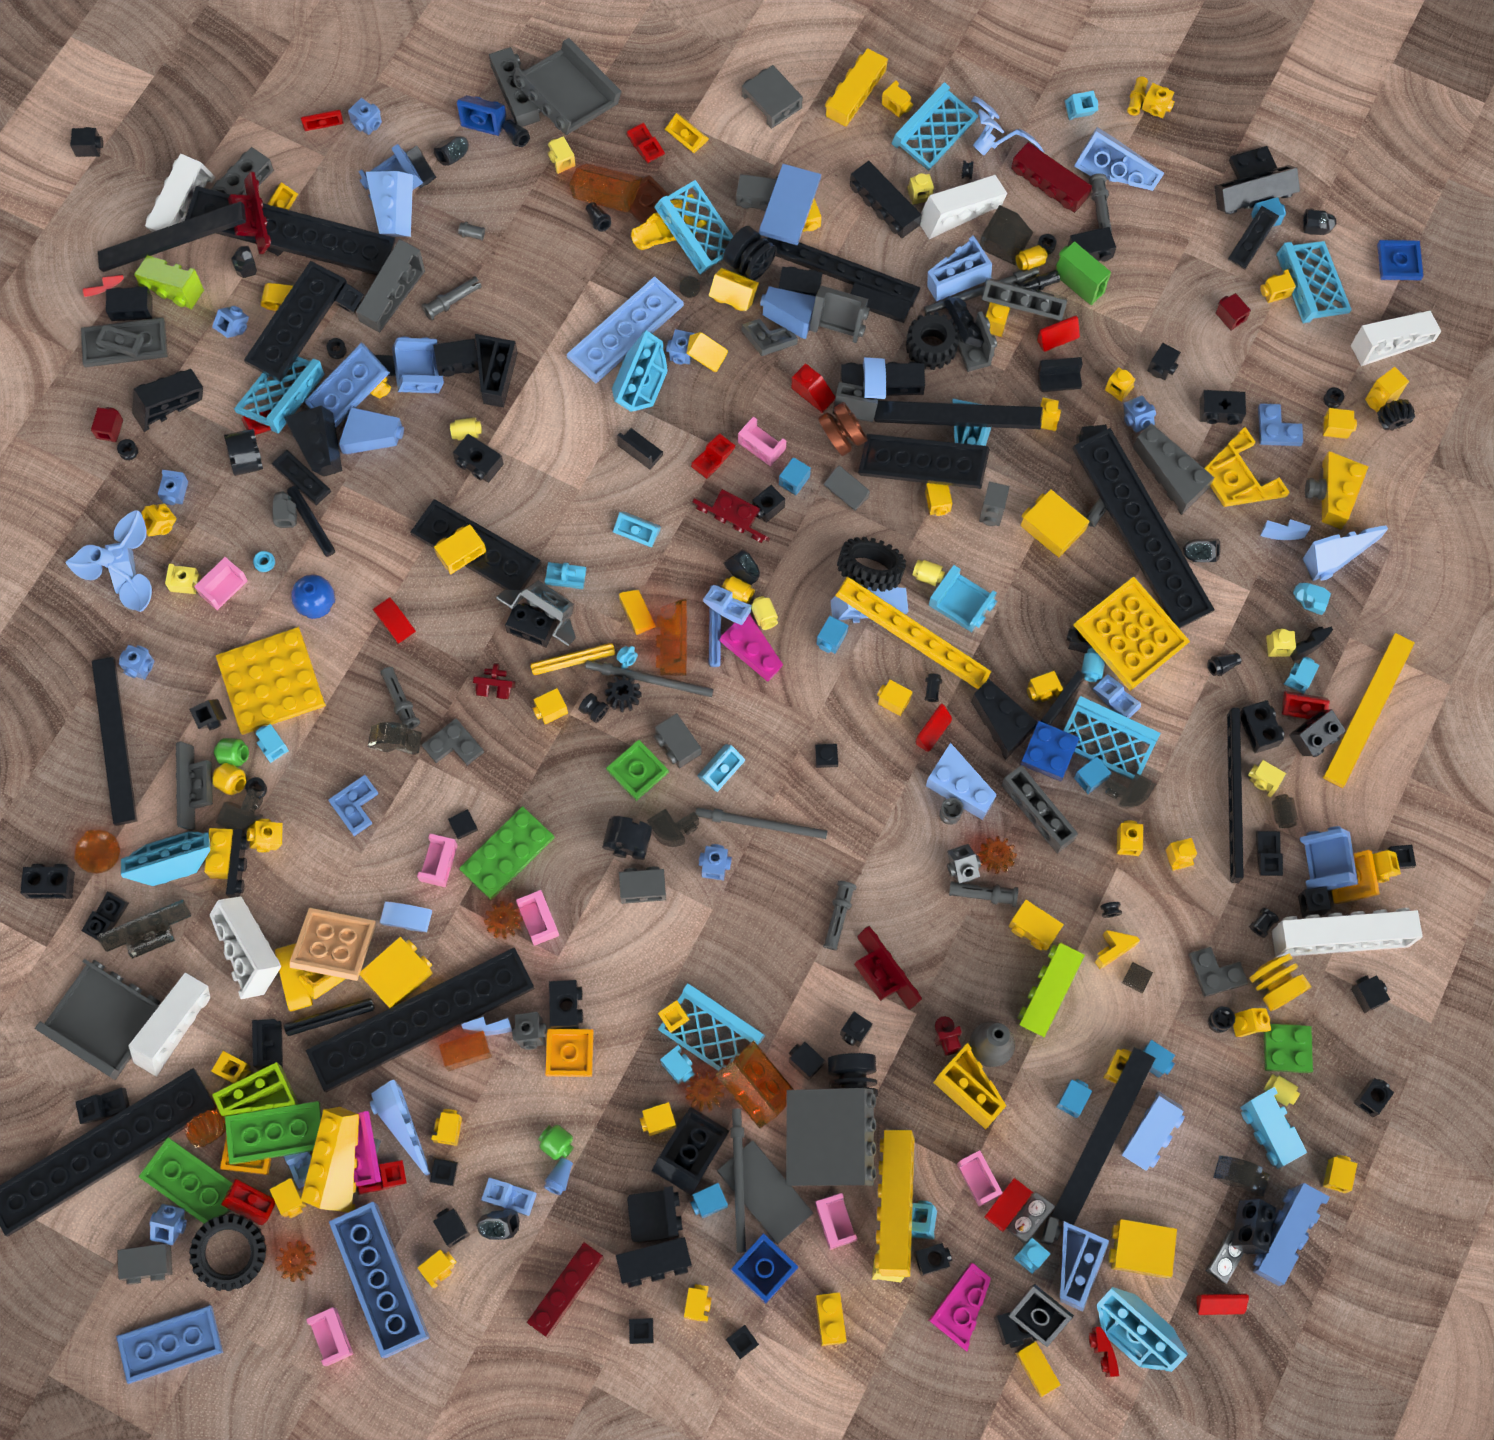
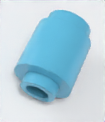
M1093 648L1088 649L1087 653H1085L1081 670L1084 674V679L1089 682H1097V680L1102 679L1105 666L1104 660Z

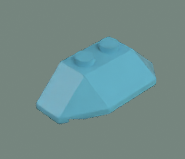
M647 330L641 334L627 352L612 387L614 401L630 412L654 405L668 372L663 351V341Z
M188 831L146 844L134 851L129 857L126 856L121 859V875L123 878L155 886L197 873L210 852L209 834L207 832Z
M1112 1287L1097 1303L1101 1328L1108 1339L1139 1367L1172 1372L1188 1355L1174 1328L1136 1294Z

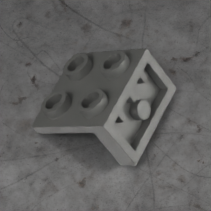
M982 311L977 313L975 322L985 341L980 348L964 343L959 333L958 349L967 372L991 366L992 358L995 356L994 350L997 347V341L995 336L991 335L989 320L987 317H984Z

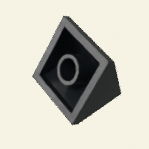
M1036 1284L1029 1287L1009 1314L1011 1319L1046 1347L1052 1343L1074 1316Z

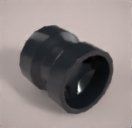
M590 693L583 699L578 710L583 714H588L593 722L598 723L607 713L609 706L604 702H599L597 696Z
M1224 1006L1215 1009L1208 1017V1025L1216 1033H1224L1235 1023L1234 1012Z

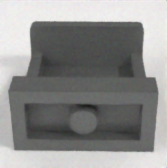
M774 65L763 69L757 76L748 79L742 85V97L744 99L749 97L767 117L766 124L771 129L802 109L803 96Z
M821 286L815 298L809 331L817 333L819 327H824L853 336L852 342L857 343L858 338L863 337L866 329L863 321L867 320L870 308L867 307L868 299Z

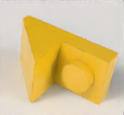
M1106 930L1103 933V937L1109 946L1098 953L1099 957L1095 964L1099 969H1102L1135 947L1140 939L1136 936Z

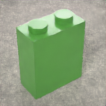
M1074 241L1069 247L1065 246L1060 251V258L1056 264L1057 274L1060 275V280L1088 304L1092 305L1105 293L1111 271Z

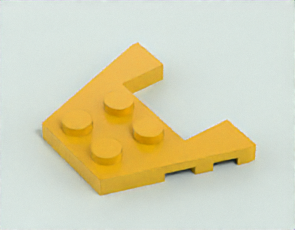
M1246 427L1204 468L1215 477L1210 487L1223 507L1284 498L1290 493L1280 477L1263 486L1259 485L1239 455L1240 452L1255 444V440Z

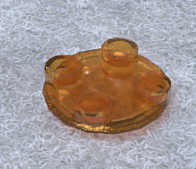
M88 830L76 844L74 859L88 873L99 874L106 872L114 867L119 860V842L114 835L107 831Z

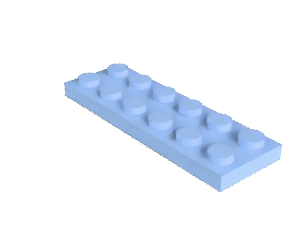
M654 276L569 351L567 358L596 384L625 359L627 352L645 330L653 334L684 306L683 301Z

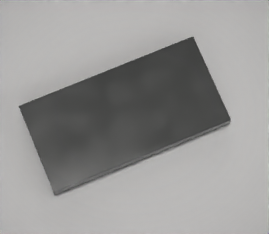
M164 318L107 324V326L143 337L144 342L137 357L97 346L96 340L103 325L81 328L82 358L85 368L168 357Z
M753 1140L743 1148L744 1205L778 1245L807 1220L813 1212L792 1186H786V1179ZM733 1156L717 1172L735 1193Z

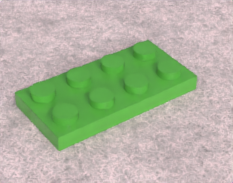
M522 806L459 870L492 900L554 839V835Z
M316 1101L226 1116L229 1164L233 1165L313 1151L322 1117L320 1102Z
M170 1138L165 1140L139 1175V1178L204 1224L219 1215H227L230 1211L222 1206L221 1203L232 1182Z

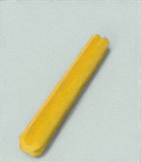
M608 643L533 662L530 666L533 675H538L585 663L587 660L593 661L615 655V648L613 643Z

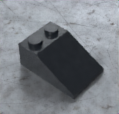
M690 1107L651 1171L692 1195L730 1131Z

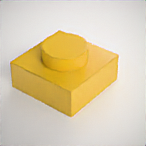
M677 1000L658 1013L670 1033L690 1020Z

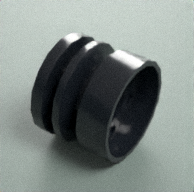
M745 226L728 243L723 254V260L734 269L739 268V272L745 275L746 278L755 281L770 267L776 256L777 247L773 243H769L766 238L761 239L760 233L752 227Z
M848 1053L828 1057V1074L839 1077V1079L829 1082L830 1088L872 1089L875 1097H878V1089L870 1088L877 1085V1080L867 1078L866 1076L877 1071L875 1055Z

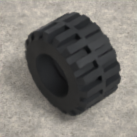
M930 312L925 313L924 317L921 314L917 317V320L914 319L911 326H909L906 340V352L909 353L910 360L924 363V369L930 367V370H935V367L941 369L944 367V364H950L951 359L953 360L959 342L958 327L953 325L954 321L952 319L948 320L944 314L939 316L938 312H934V315H931ZM934 336L943 343L938 346H931L922 339Z

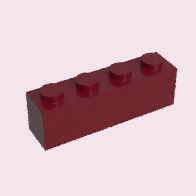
M1027 142L1013 158L1011 169L1018 176H1022L1031 185L1044 191L1048 197L1057 200L1064 208L1070 209L1075 213L1089 198L1092 188L1089 183L1031 143Z
M583 1242L526 1323L546 1338H549L605 1259L604 1256Z

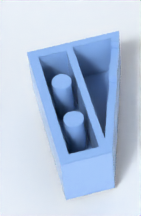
M399 171L366 172L379 234L394 237H411L413 175Z

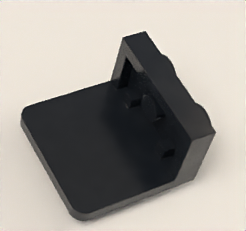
M673 1186L663 1187L664 1190L631 1194L627 1197L631 1239L633 1242L679 1237L678 1231L683 1230L681 1216H676V1207L680 1206L679 1193L674 1192Z

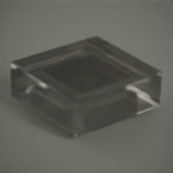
M1132 962L1122 983L1143 993L1153 972Z

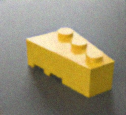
M1328 451L1322 461L1323 479L1327 481L1326 496L1322 500L1323 523L1340 530L1343 529L1349 520L1369 466Z
M967 1043L933 1083L984 1129H987L1003 1111L1006 1104L992 1081H989L982 1069L983 1066L980 1061L976 1060L971 1051L972 1048Z

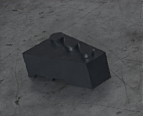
M318 406L284 417L312 471L323 477L343 471L333 412L323 406Z

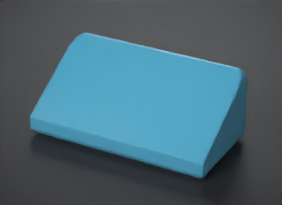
M622 511L619 512L613 533L652 547L661 526Z
M725 744L697 776L714 791L718 792L743 764L745 759L732 745Z

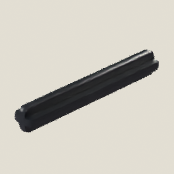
M297 486L288 488V495L291 497L292 502L296 504V509L326 557H330L335 553V549Z
M371 998L285 1023V1033L288 1036H292L374 1011V1003Z

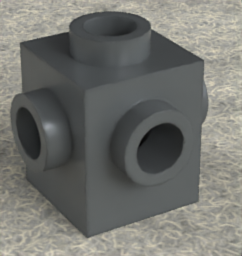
M969 844L947 851L950 862L947 864L948 872L951 877L954 876L958 883L970 882L980 877L978 868L981 867V862Z
M538 1012L515 1015V1027L512 1028L513 1040L526 1050H533L537 1046L544 1045V1037H547V1028Z

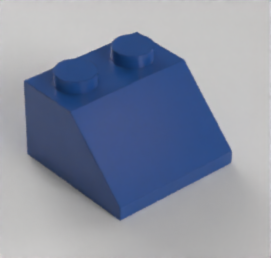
M466 95L458 99L457 107L462 127L499 136L506 119L505 105L496 101L483 100L477 96Z

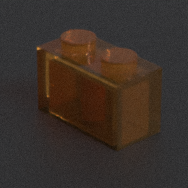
M484 1031L439 1045L443 1062L448 1072L492 1058Z

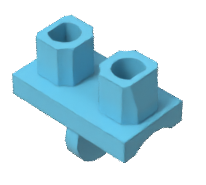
M548 562L545 584L583 589L587 569L583 566L569 565L566 562L563 564Z

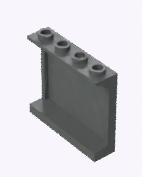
M570 38L563 41L561 50L525 71L517 67L513 80L517 88L521 89L528 96L529 100L535 103L542 113L555 124L556 128L565 135L570 134L616 106L622 92Z
M84 959L82 961L86 964L84 969L46 1022L42 1023L39 1021L34 1029L116 1080L132 1058L129 1044L159 1007L161 1001L150 994L147 998L140 994L142 989L132 983L129 986L122 983L124 978L112 971L109 975L103 971L105 966L96 960L90 963Z
M872 1089L787 1090L786 1186H874L877 1174L874 1166V1156L876 1155V1144L874 1142V1132L876 1130L874 1108L876 1106V1097Z

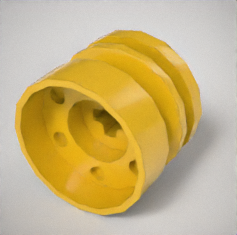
M1290 953L1268 961L1249 977L1252 983L1260 979L1263 980L1256 987L1257 991L1268 988L1270 991L1262 998L1270 1012L1290 1002L1312 987L1304 974L1295 977L1291 975L1298 965L1295 963L1286 967L1285 964L1293 959Z

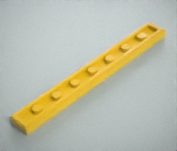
M848 576L835 595L977 689L987 681L992 672Z
M1397 633L1393 635L1323 779L1341 788L1345 786L1415 642Z

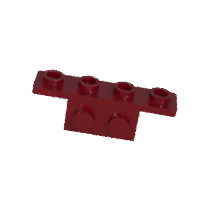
M250 171L244 180L247 195L230 194L228 201L229 205L240 201L245 205L246 223L234 227L235 235L255 236L259 254H264L268 247H270L271 239L267 234V219L263 215V200L259 196V181L256 179L255 172Z
M721 489L713 507L695 498L692 501L697 504L695 509L705 514L708 511L714 513V519L724 524L726 521L733 523V529L744 533L745 530L752 533L750 538L760 543L763 540L769 542L771 539L751 528L760 508Z
M870 926L865 927L857 938L868 952V955L857 960L854 964L880 1001L896 992L907 1008L911 1010L922 1000V997L893 959L891 953L880 941L878 935Z

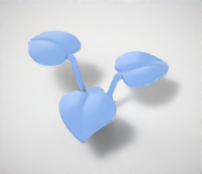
M973 97L971 102L978 103L988 111L987 114L981 109L978 110L981 124H986L980 137L973 144L980 153L985 155L991 147L995 149L999 144L1016 134L1028 139L1039 150L1044 152L1036 139L1020 128L994 142L996 137L991 134L993 128L1004 133L1001 126L993 120L994 116L997 119L1000 117L985 101L979 97Z
M135 510L122 518L115 527L114 538L116 541L121 542L120 544L107 545L105 548L86 545L68 559L66 564L77 576L85 580L91 581L100 577L102 566L126 578L128 582L124 583L120 588V600L128 609L141 612L147 607L151 599L152 588L150 581L142 574H137L131 579L130 576L111 565L114 561V555L111 550L123 548L124 545L127 548L135 549L146 538V525L140 511Z

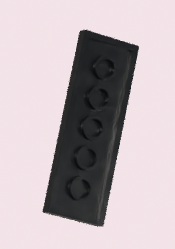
M310 261L245 357L244 362L281 382L347 283L346 279Z
M867 434L866 436L868 441L864 444L858 471L860 476L976 489L982 488L990 451L988 446Z
M435 499L431 502L410 533L413 537L434 548L441 539L449 538L457 529L470 524L483 541L486 553L471 561L465 567L505 590H523L541 565L540 559Z

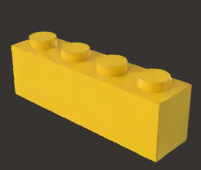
M868 48L864 54H860L854 68H850L843 83L840 82L833 97L830 96L825 104L826 117L847 127L886 72L888 59Z

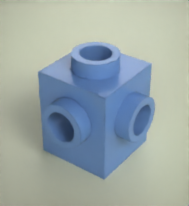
M360 98L348 110L354 127L360 132H365L367 135L377 130L382 123L379 108L374 104H369L363 98Z
M236 306L218 309L212 328L227 338L242 335L247 329L249 316Z
M675 329L673 338L668 340L666 352H669L670 361L680 365H690L692 357L686 353L689 337L695 333Z
M1143 395L1123 403L1124 420L1127 426H1131L1136 433L1146 429L1151 423L1155 425L1154 416H1156V410L1152 404L1146 401Z
M128 645L119 657V665L124 670L123 673L132 678L138 677L145 680L155 662L148 653L149 650L140 645L136 647Z
M718 844L705 847V853L701 852L699 858V866H702V878L724 881L725 871L730 870L732 857L728 856V849H724V846Z
M162 1204L157 1213L154 1212L151 1216L150 1240L173 1245L179 1234H183L186 1229L185 1209Z

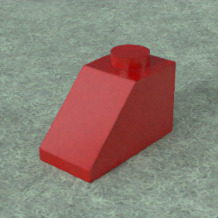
M806 363L792 376L791 389L821 413L834 402L835 395L823 377Z

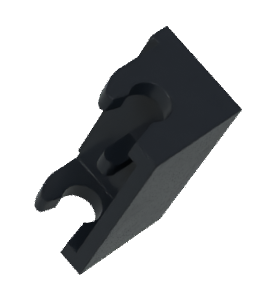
M276 1019L252 1020L253 1066L257 1070H262L276 1062L283 1068L281 1021H276Z

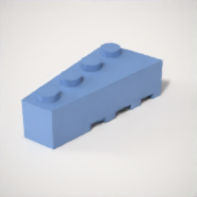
M1302 1183L1292 1188V1190L1288 1189L1283 1197L1285 1205L1282 1211L1278 1210L1275 1214V1226L1272 1230L1269 1253L1256 1255L1253 1261V1265H1255L1253 1272L1277 1286L1284 1285L1299 1258V1254L1296 1253L1297 1249L1301 1250L1309 1238V1233L1306 1231L1308 1228L1311 1229L1320 1217L1319 1212H1317L1318 1208L1323 1203L1327 1204L1330 1197L1306 1183Z

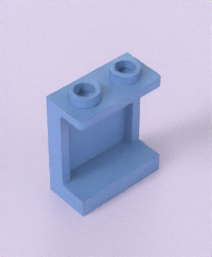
M397 144L391 148L394 155L369 172L399 171L412 174L414 190L423 181L406 152ZM361 169L358 171L362 177L360 182L367 190L369 189L367 176Z
M406 336L396 339L392 351L398 392H440L444 381L443 376H439L433 345L438 344L437 339L427 337L409 338Z
M1340 826L1328 828L1326 832L1311 831L1306 833V836L1300 837V842L1305 845L1310 880L1306 881L1307 889L1327 887L1328 891L1358 884L1349 831Z

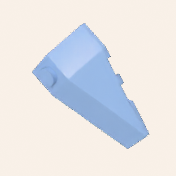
M1096 127L1074 167L1089 176L1105 174L1107 180L1112 182H1121L1152 191L1164 174L1156 166L1098 127Z
M1387 526L1365 529L1359 535H1356L1354 531L1349 532L1343 538L1338 534L1314 541L1303 557L1312 580L1321 579L1323 581L1331 578L1336 571L1382 538L1388 529Z
M391 1080L371 1093L373 1098L370 1101L371 1109L374 1115L378 1113V1116L426 1176L430 1175L431 1173L402 1089L395 1080Z

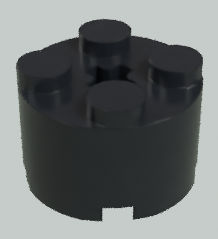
M254 429L224 435L234 476L263 469Z
M612 816L607 825L602 848L614 851L613 855L616 857L626 858V855H630L635 859L644 860L652 834V827L642 821L639 824L634 823L632 818Z

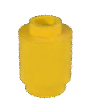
M1040 245L1020 251L1015 258L1016 264L1020 270L1025 271L1039 267L1046 263L1047 252Z
M734 576L730 579L726 578L722 585L723 589L732 592V598L749 604L755 592V589L751 588L750 584Z

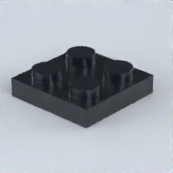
M1267 146L1230 156L1229 159L1237 179L1277 168Z

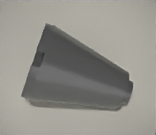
M984 1022L978 1025L970 1036L969 1044L972 1048L971 1051L976 1060L980 1061L985 1067L1002 1066L1014 1054V1036L1005 1025L999 1022Z

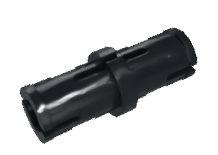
M1053 270L1043 275H1034V278L1019 282L1018 285L1041 291L1046 286L1059 283L1060 275L1057 274V270Z

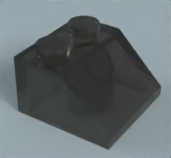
M999 205L982 234L980 246L983 251L1016 265V255L1025 249L1033 235V231L1018 213Z

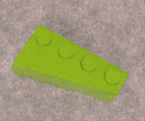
M1062 943L1052 946L1048 957L1051 959L1047 967L1043 965L1038 975V978L1041 980L1037 987H1032L1027 997L1030 999L1027 1008L1022 1007L1017 1019L1021 1020L1020 1026L1045 1037L1085 956L1084 954Z

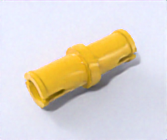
M1139 76L1136 78L1134 90L1130 93L1131 100L1127 109L1130 115L1136 116L1140 113L1148 84V79Z

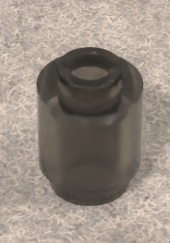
M1287 794L1276 796L1275 800L1271 802L1276 824L1281 829L1296 826L1298 816L1294 798L1289 797Z

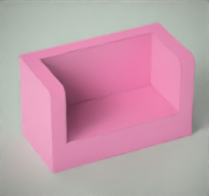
M755 417L738 433V443L770 467L786 450L787 441L784 438L780 442L775 440L757 426V419Z
M224 557L194 587L203 599L218 610L248 580L238 567Z
M429 834L430 845L422 872H418L417 877L421 882L446 887L458 845L455 839Z
M541 890L516 900L534 946L559 936Z
M980 1150L957 1163V1167L979 1207L1003 1193Z
M843 1193L815 1202L829 1250L857 1241V1236L854 1234L843 1201Z
M332 1307L306 1319L307 1324L312 1327L323 1360L321 1362L323 1366L331 1365L353 1355L351 1345L336 1308Z

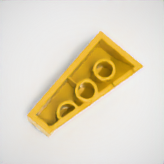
M342 1107L323 1110L301 1201L319 1209L347 1213L355 1210V1204H353V1193L356 1192L354 1168H357L355 1146L358 1145L359 1114Z

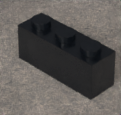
M685 1237L616 1255L623 1286L628 1284V1288L640 1286L643 1280L650 1278L652 1282L665 1279V1274L673 1272L675 1276L688 1273V1268L692 1267Z

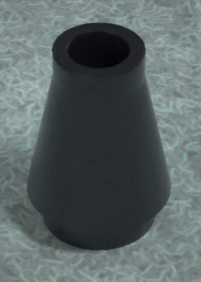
M506 120L503 123L502 128L506 131L513 145L518 147L527 145L530 140L527 129L511 120Z
M591 202L586 206V211L589 214L593 228L600 232L606 231L611 226L610 215L597 206L595 202Z
M1237 652L1212 656L1207 662L1208 670L1213 676H1222L1235 666L1240 665L1241 657Z

